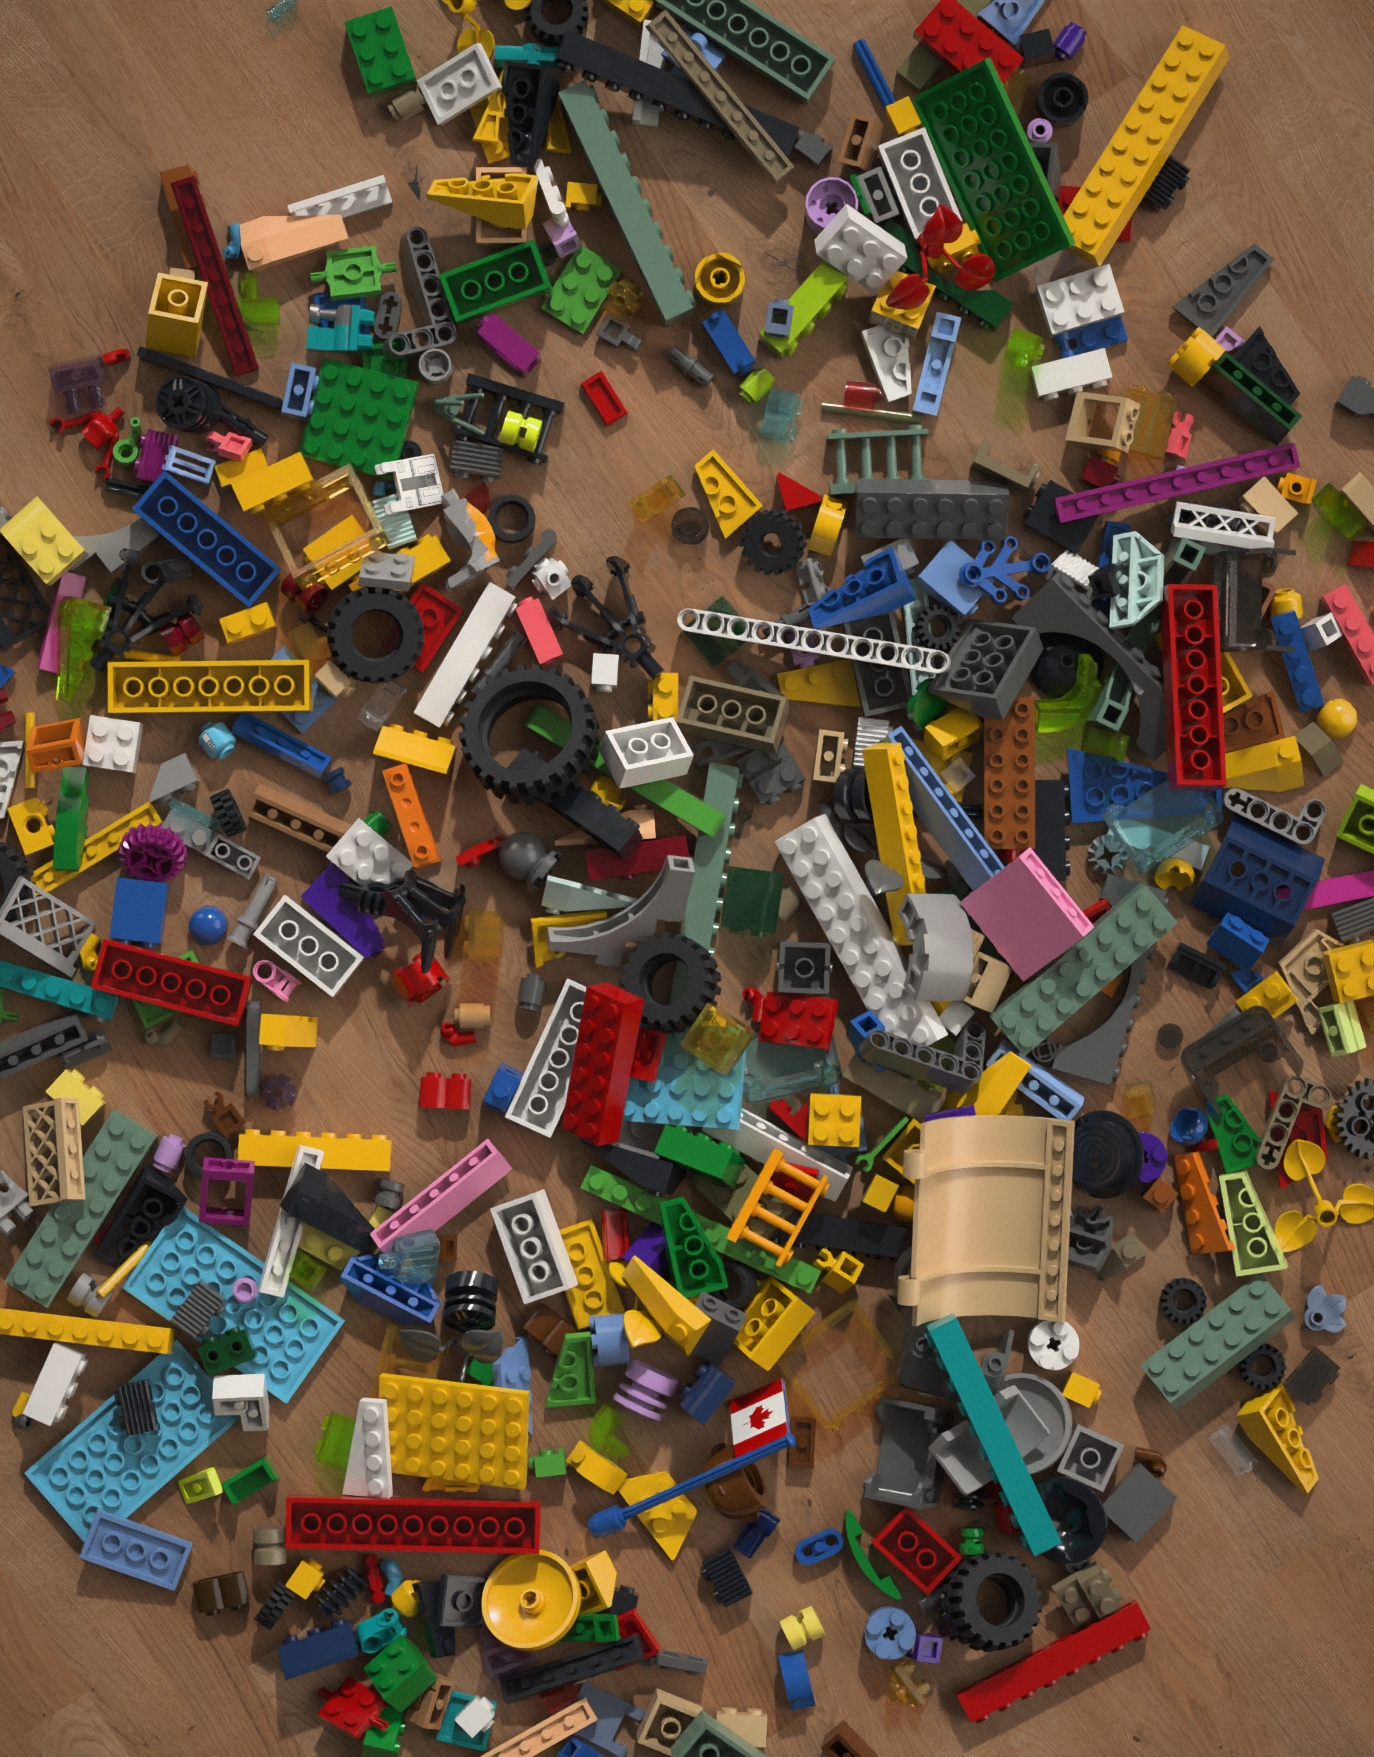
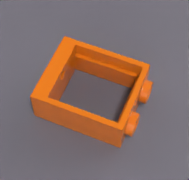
M81 718L31 728L26 754L32 774L82 764L86 735ZM58 758L59 761L54 762L53 759Z

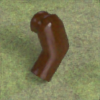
M1136 1447L1134 1459L1147 1461L1152 1475L1157 1478L1163 1477L1167 1470V1465L1160 1452Z

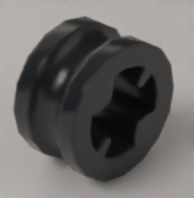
M546 243L538 246L541 252H545L546 249L551 251L549 252L552 255L551 260L546 259L543 263L545 268L552 266L557 258L554 247Z

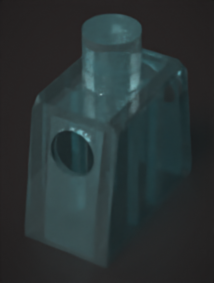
M432 1229L396 1237L393 1240L391 1253L379 1255V1266L381 1269L390 1268L394 1277L399 1282L434 1283L441 1243Z

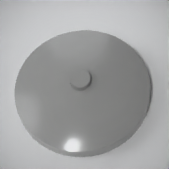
M1028 1373L1009 1374L1003 1376L996 1394L1015 1385L1050 1431V1434L1023 1458L1029 1474H1036L1051 1467L1065 1452L1072 1434L1071 1410L1062 1392L1048 1380Z

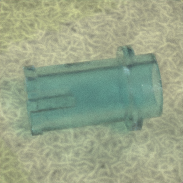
M279 0L270 9H267L266 12L278 23L290 10L296 9L295 6L299 2L297 0Z

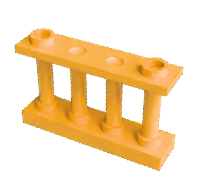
M773 1148L726 1238L735 1243L737 1239L742 1240L744 1238L777 1256L778 1259L775 1264L781 1267L782 1263L788 1264L794 1252L790 1249L818 1196L823 1197L830 1183L826 1182L828 1176L824 1174L820 1180H817L784 1162L785 1159L782 1158L783 1152ZM781 1171L814 1189L808 1203L773 1185V1181L769 1180L773 1172L778 1173ZM768 1193L801 1211L802 1214L796 1225L760 1207L761 1204L758 1203L761 1194L767 1195ZM750 1216L753 1218L757 1216L790 1234L785 1246L782 1248L749 1230V1227L745 1225Z

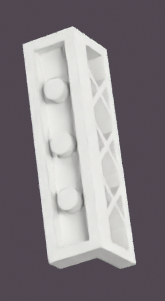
M644 20L639 60L664 70L666 58L661 56L664 49L645 27L651 20ZM634 101L633 125L658 128L660 111L652 108L651 103L647 101Z
M384 175L287 206L291 216L341 215L342 219H347L391 205L393 202Z
M1176 502L1170 531L1175 537H1185L1187 539L1273 552L1275 542L1272 538L1276 518ZM1181 509L1192 510L1197 517L1189 523L1179 522ZM1196 511H1198V512H1204V513H1202L1201 515H1198ZM1210 513L1216 514L1221 520L1213 528L1206 527L1202 521ZM1221 515H1223V516H1229V517H1227L1226 519H1223V518L1221 517ZM1234 518H1241L1246 526L1239 531H1231L1226 523ZM1246 519H1248V520H1253V521L1248 524V522L1246 521ZM1197 522H1200L1202 526H1200V525H1194V524H1196ZM1258 522L1269 523L1267 536L1256 535L1251 527ZM1224 525L1227 530L1219 528H1221ZM1249 529L1252 534L1244 532Z

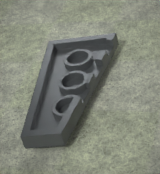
M1254 243L1228 265L1172 306V309L1196 328L1200 327L1213 337L1274 258Z

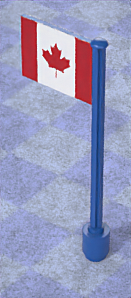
M780 1378L729 1402L735 1459L627 1508L622 1509L613 1505L593 1514L592 1518L588 1520V1526L592 1535L595 1538L609 1536L624 1529L627 1519L789 1446L794 1447L796 1440L790 1433L784 1380Z

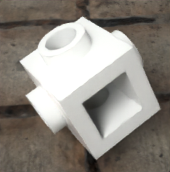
M551 557L549 559L543 558L534 565L535 569L530 572L535 578L532 580L535 588L540 593L544 591L546 596L551 599L556 598L571 587V581L566 575L569 571L561 560L557 562Z

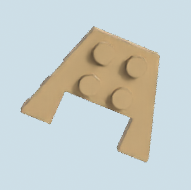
M1315 928L1278 962L1287 985L1295 997L1299 999L1295 1004L1307 1031L1311 1035L1322 1026L1318 1007L1312 999L1329 984L1322 952L1346 946Z

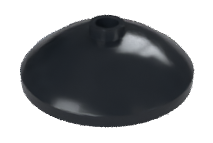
M1046 632L1039 635L1043 651L1030 672L1032 681L1037 688L1044 694L1059 700L1076 699L1090 692L1098 683L1103 671L1104 660L1101 647L1089 640L1067 633ZM1066 656L1072 660L1069 666L1064 665L1062 661Z

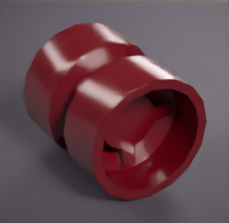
M302 567L291 571L281 585V593L295 602L306 614H312L320 609L329 593L324 585L314 580L313 576Z
M190 612L177 617L175 624L169 622L158 629L175 657L186 651L188 644L194 646L206 639Z

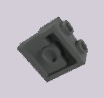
M782 739L776 754L754 750L736 761L761 805L766 802L770 806L781 799L779 794L786 790H789L790 793L796 791L803 786L801 781L805 780Z

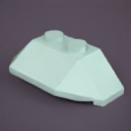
M1136 531L1113 536L1112 564L1123 562L1125 567L1115 573L1121 593L1116 597H1111L1110 629L1134 626L1163 602L1164 555Z

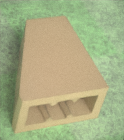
M1359 472L1335 496L1374 533V487Z

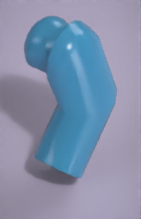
M239 223L227 227L231 241L227 248L223 249V256L231 261L238 259L243 252Z
M385 1559L381 1562L380 1569L389 1580L384 1593L391 1596L401 1585L403 1573L397 1562Z

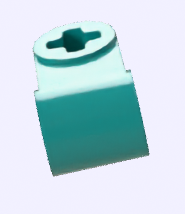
M385 1609L357 1625L355 1632L364 1653H376L388 1646L400 1634L406 1635L407 1627L399 1621V1615L395 1609Z

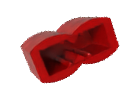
M426 1072V1077H421L419 1107L470 1109L472 1079H467V1074L452 1073L451 1078H441V1073Z

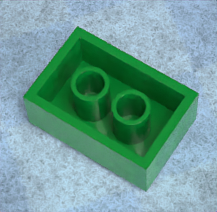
M392 6L344 22L370 99L417 83Z
M678 1124L674 1128L665 1125L654 1151L656 1155L666 1162L673 1163L686 1171L735 1189L746 1163L739 1156L741 1152L735 1150L732 1145L722 1141L718 1145L709 1136L701 1133L695 1135L689 1132V1129Z

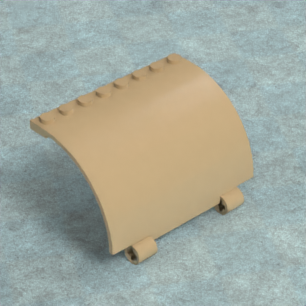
M971 1115L941 1118L921 1124L920 1149L904 1150L903 1177L915 1179L911 1275L898 1277L897 1303L913 1306L912 1326L941 1319L951 1313H954L956 1317L999 1315L1031 1317L1054 1322L1065 1321L1075 1121L1016 1115Z

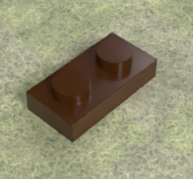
M791 1416L790 1433L795 1437L796 1444L794 1447L789 1446L788 1467L814 1469L816 1417Z

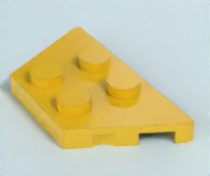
M666 1470L624 1479L617 1490L629 1506L678 1484ZM684 1493L637 1514V1516L673 1561L698 1510Z

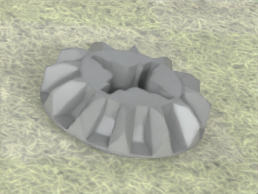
M1101 835L1094 839L1088 848V862L1095 871L1103 875L1115 874L1123 869L1128 860L1127 847L1117 836ZM1104 845H1106L1109 852L1115 853L1112 856V864H1109L1106 858H1098L1104 854Z

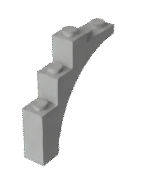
M667 855L660 874L641 898L625 910L605 920L575 927H548L546 932L548 950L573 952L581 955L592 954L597 964L620 966L626 941L635 944L641 941L648 943V938L654 934L657 919L666 922H682L695 874L692 858Z

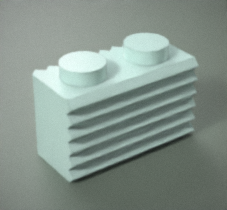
M398 493L373 501L374 507L370 508L374 523L379 522L382 531L378 532L382 547L387 545L389 551L417 542L408 510L388 515L384 512L383 506L385 504L399 501Z

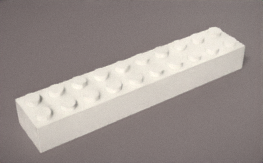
M823 814L815 817L774 841L867 1010H871L885 1026V1031L926 1046L947 1036L948 1033L931 1002L915 1001L903 986L909 963L827 815Z

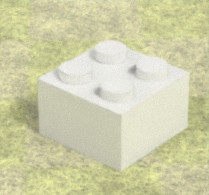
M90 715L82 765L136 774L144 724Z

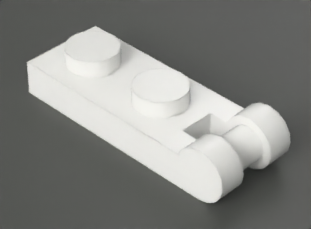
M541 158L537 159L533 168L538 176L539 185L554 223L559 228L566 227L569 224V217L564 203L559 201L562 198L557 185L553 187L551 185V181L554 180L549 166L544 167Z

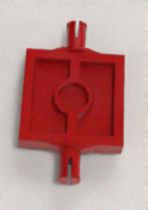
M349 1676L335 1692L323 1686L321 1690H318V1696L327 1700V1703L317 1715L319 1720L357 1741L372 1726L380 1729L382 1732L388 1729L389 1722L379 1718L381 1711L388 1704L380 1693Z

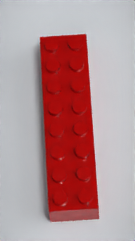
M1167 584L1163 588V602L1160 603L1168 787L1169 790L1218 791L1226 786L1227 783L1217 585Z

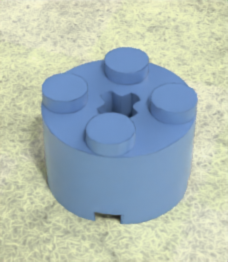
M624 1314L589 1317L591 1332L596 1331V1334H591L592 1350L598 1349V1352H593L594 1367L630 1363L627 1336L623 1325Z
M883 1605L874 1609L868 1616L864 1626L866 1643L869 1649L879 1658L898 1659L906 1655L914 1646L916 1631L912 1618L905 1610L897 1606ZM887 1627L897 1630L893 1632V1637L889 1638L888 1635H883L886 1633Z

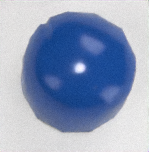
M205 905L192 914L188 930L194 941L200 945L211 946L220 942L224 937L228 920L224 912L218 907Z
M1183 1107L1171 1122V1138L1184 1145H1193L1200 1142L1207 1132L1208 1119L1204 1112L1197 1108Z

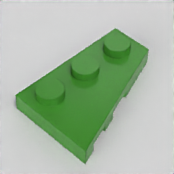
M590 1332L565 1334L546 1398V1408L596 1403Z

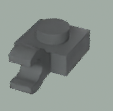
M608 313L596 333L598 337L617 348L623 342L638 352L642 345V340L628 333L631 325L611 313Z

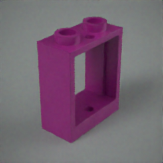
M494 313L491 317L486 315L478 324L479 330L477 333L479 339L524 378L541 360L540 352Z
M204 1157L199 1210L200 1223L208 1225L227 1224L234 1227L249 1226L255 1161ZM208 1180L247 1182L244 1210L206 1207Z

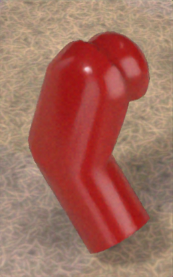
M753 986L746 987L742 992V997L753 1007L751 1021L762 1022L766 998L757 988Z

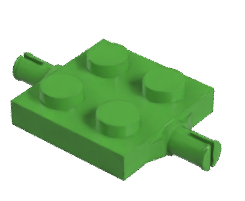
M376 245L328 251L326 252L327 265L325 271L310 273L312 283L327 281L330 287L331 299L336 301L382 295L380 283L382 274L397 272L396 262L380 264Z

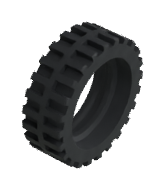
M524 664L517 665V670L509 672L505 668L500 671L502 676L495 680L490 676L485 680L487 683L486 687L482 690L477 687L474 690L475 699L473 702H466L464 708L467 712V717L461 716L459 722L463 729V732H459V740L463 746L461 750L476 778L479 779L487 791L491 789L495 797L502 799L505 795L512 804H518L519 799L524 800L527 806L534 805V800L542 799L544 804L551 802L550 797L559 794L561 798L567 795L565 789L573 785L577 788L581 784L579 777L583 773L588 776L592 770L589 762L590 760L596 761L598 752L595 745H600L601 740L597 729H600L599 722L583 689L579 684L575 685L572 677L565 673L562 677L558 669L550 667L549 671H545L541 664H534L533 669H527ZM535 699L549 700L561 705L570 718L571 734L563 750L554 759L534 769L512 770L501 766L493 758L488 740L494 724L504 712L516 704Z

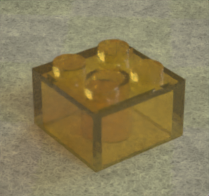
M707 1002L680 1046L717 1072L729 1075L756 1035V1032L718 1005Z

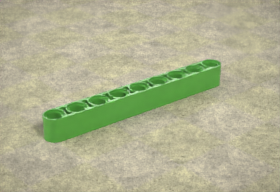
M539 704L535 705L524 724L532 731L561 748L565 747L571 734L570 722ZM595 745L598 756L596 761L590 760L589 765L613 778L599 752L600 745ZM665 779L628 787L712 838H715L727 818L724 814Z

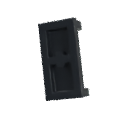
M1178 942L1166 967L1212 990L1216 986L1226 964L1182 942Z

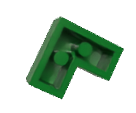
M385 1707L381 1711L379 1718L389 1722V1727L385 1732L374 1726L367 1730L361 1757H398L401 1742L397 1741V1737H403L406 1721L401 1720L403 1711L399 1712L391 1707Z

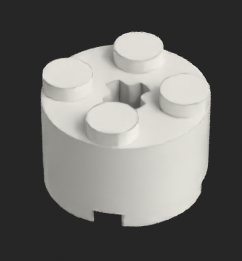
M1039 1320L1033 1325L1027 1337V1350L1031 1358L1045 1369H1063L1070 1365L1078 1355V1335L1073 1327L1065 1321ZM1052 1337L1055 1340H1059L1055 1350L1051 1347L1047 1348V1345L1050 1343L1049 1339Z

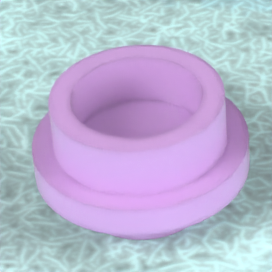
M240 1278L234 1283L232 1293L237 1301L249 1303L256 1298L258 1287L252 1279Z

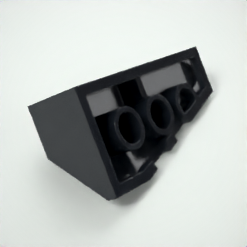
M504 60L501 90L506 99L507 108L504 109V114L508 118L509 123L507 137L511 164L535 167L558 99L562 77L561 69L546 65Z
M580 1138V1141L640 1186L647 1188V1194L659 1198H662L663 1194L671 1196L686 1176L687 1171L673 1163L610 1144L597 1146Z
M305 1162L279 1206L288 1214L365 1254L373 1241L370 1233L375 1228L326 1173Z

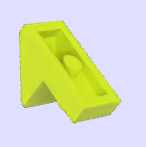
M214 1467L177 1481L186 1505L223 1492Z

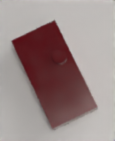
M686 835L639 842L624 861L605 847L585 850L590 882L619 877L621 881L636 879L635 875L661 871L667 855L689 857Z

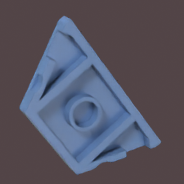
M517 1336L514 1347H507L502 1356L492 1364L494 1387L530 1391L528 1434H532L531 1369L529 1367L528 1337Z

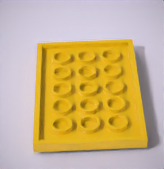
M382 1373L379 1376V1399H387L391 1473L525 1489L527 1482L530 1391Z

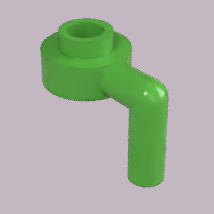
M137 417L130 420L131 433L128 439L118 441L113 447L114 460L121 466H131L135 464L136 459L139 457L136 443L142 434L140 420ZM128 452L131 455L128 458H123L122 454Z

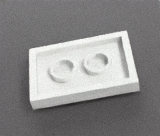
M480 43L472 45L417 80L438 125H444L502 89Z
M360 818L355 821L326 855L330 861L362 887L369 880L389 884L396 878H403L404 873L413 866V863Z

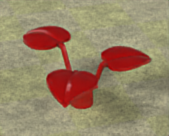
M939 204L935 213L918 236V243L923 249L919 253L922 257L923 278L918 274H911L903 278L888 296L886 305L891 308L910 310L919 307L926 301L930 293L929 287L925 284L928 281L926 257L935 259L943 254L960 271L955 277V282L958 287L964 290H976L988 284L996 273L995 264L985 254H976L969 257L963 266L956 262L945 250L944 243H953L958 240L962 234L963 225L959 217L951 209Z

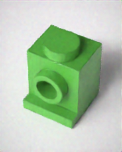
M559 1447L557 1453H554V1449L539 1450V1455L529 1457L530 1471L536 1473V1478L567 1473L564 1447Z

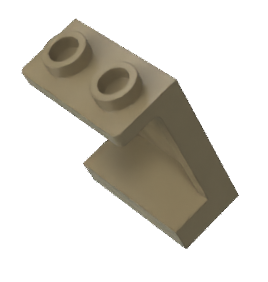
M984 439L970 467L998 481H1007V485L1025 493L1027 488L1032 489L1040 475L1036 471L1039 465L1034 463L1027 476L987 457L993 442Z

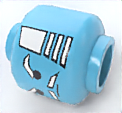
M211 721L200 729L202 733L199 736L198 742L210 758L222 760L235 750L236 738L223 722L214 724Z

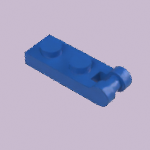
M1119 316L1056 335L1054 340L1055 344L1059 345L1061 351L1059 353L1060 359L1126 342L1128 337L1122 318ZM1075 340L1077 348L1070 349L1068 341Z

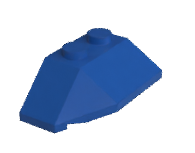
M384 1254L351 1257L340 1276V1280L357 1302L401 1325L430 1326L441 1305L426 1276L400 1262L394 1264Z

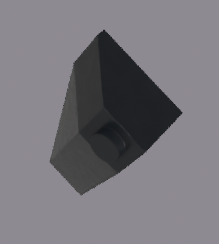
M145 1165L125 1197L93 1257L113 1268L118 1267L136 1252L140 1246L149 1239H153L165 1226L173 1223L188 1201V1198L167 1176Z

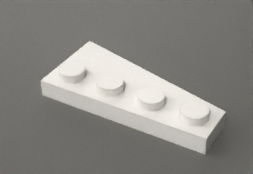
M362 1398L359 1401L342 1495L390 1498L393 1495L387 1399Z

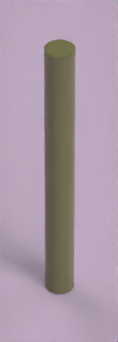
M822 401V412L921 424L922 414Z

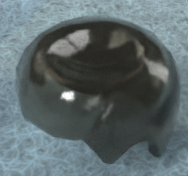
M684 507L673 516L671 528L673 535L681 543L697 545L708 536L710 524L706 514L699 508Z

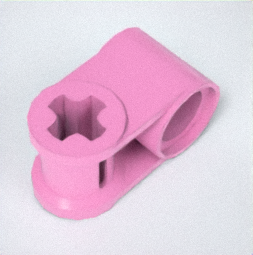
M269 960L259 961L253 968V975L256 980L287 1003L290 1000L289 995L294 988L302 983L294 975ZM267 964L271 967L272 974L269 978L259 976L258 968L260 965ZM287 981H289L284 991H282L284 985L287 983Z

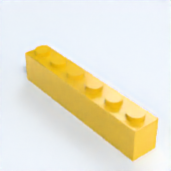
M245 1129V1134H239L238 1160L255 1161V1166L292 1167L299 1144L324 1151L320 1168L391 1171L392 1140H386L387 1135L374 1134L371 1135V1139H361V1134L346 1133V1138H336V1133L321 1132V1137H311V1132L296 1131V1136H286V1131L271 1130L270 1135H261L258 1129Z

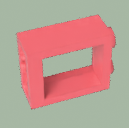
M529 597L518 602L520 607L515 609L542 667L564 658L539 598L533 600V597Z

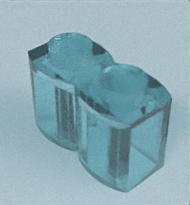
M771 387L759 437L785 444L789 443V439H795L798 425L793 424L796 415L801 416L804 401L800 400L801 394Z

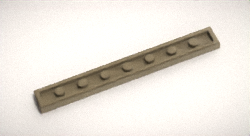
M666 9L645 26L774 184L794 168L790 160Z

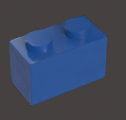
M1227 912L1212 931L1206 945L1248 972L1262 955L1270 939L1265 937L1260 931L1244 923L1239 917Z

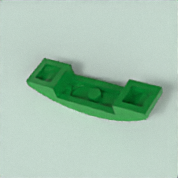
M849 1507L845 1510V1525L848 1540L858 1564L867 1577L880 1590L896 1600L901 1599L902 1596L889 1573L879 1578L857 1541L856 1536L861 1534L863 1530Z
M578 1614L570 1630L557 1642L619 1641L617 1615Z

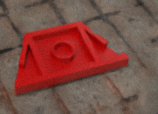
M1268 1091L1270 1113L1278 1094L1274 1091ZM1285 1103L1280 1106L1279 1114L1281 1117L1286 1118L1291 1114L1289 1104ZM1305 1103L1301 1104L1280 1162L1277 1165L1279 1188H1285L1294 1181L1287 1175L1283 1165L1285 1152L1293 1141L1300 1139L1318 1145L1323 1150L1326 1160H1328L1322 1109ZM1274 1127L1272 1129L1273 1139L1278 1141L1282 1137V1130L1279 1127Z

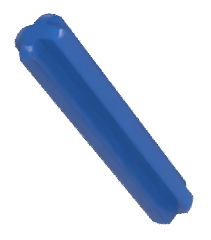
M864 39L853 43V49L885 109L886 106L896 101Z

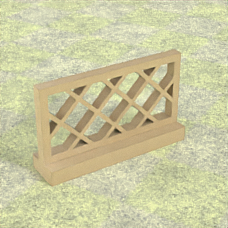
M57 1098L54 1101L23 1106L29 1206L37 1207L66 1201L85 1200L79 1099ZM53 1107L55 1111V1120H53L49 1116ZM34 1110L41 1115L36 1124L33 1122L32 1111ZM45 1121L51 1126L46 1135L40 1130ZM55 1132L57 1141L56 1146L50 1141ZM37 1135L42 1140L38 1149L34 1147V1140ZM47 1146L52 1151L48 1160L42 1155ZM57 1157L58 1171L52 1166ZM38 1161L44 1165L40 1174L36 1172ZM48 1172L54 1176L50 1185L44 1181ZM58 1183L60 1185V1196L54 1192ZM41 1185L46 1192L41 1200H38L37 1190Z

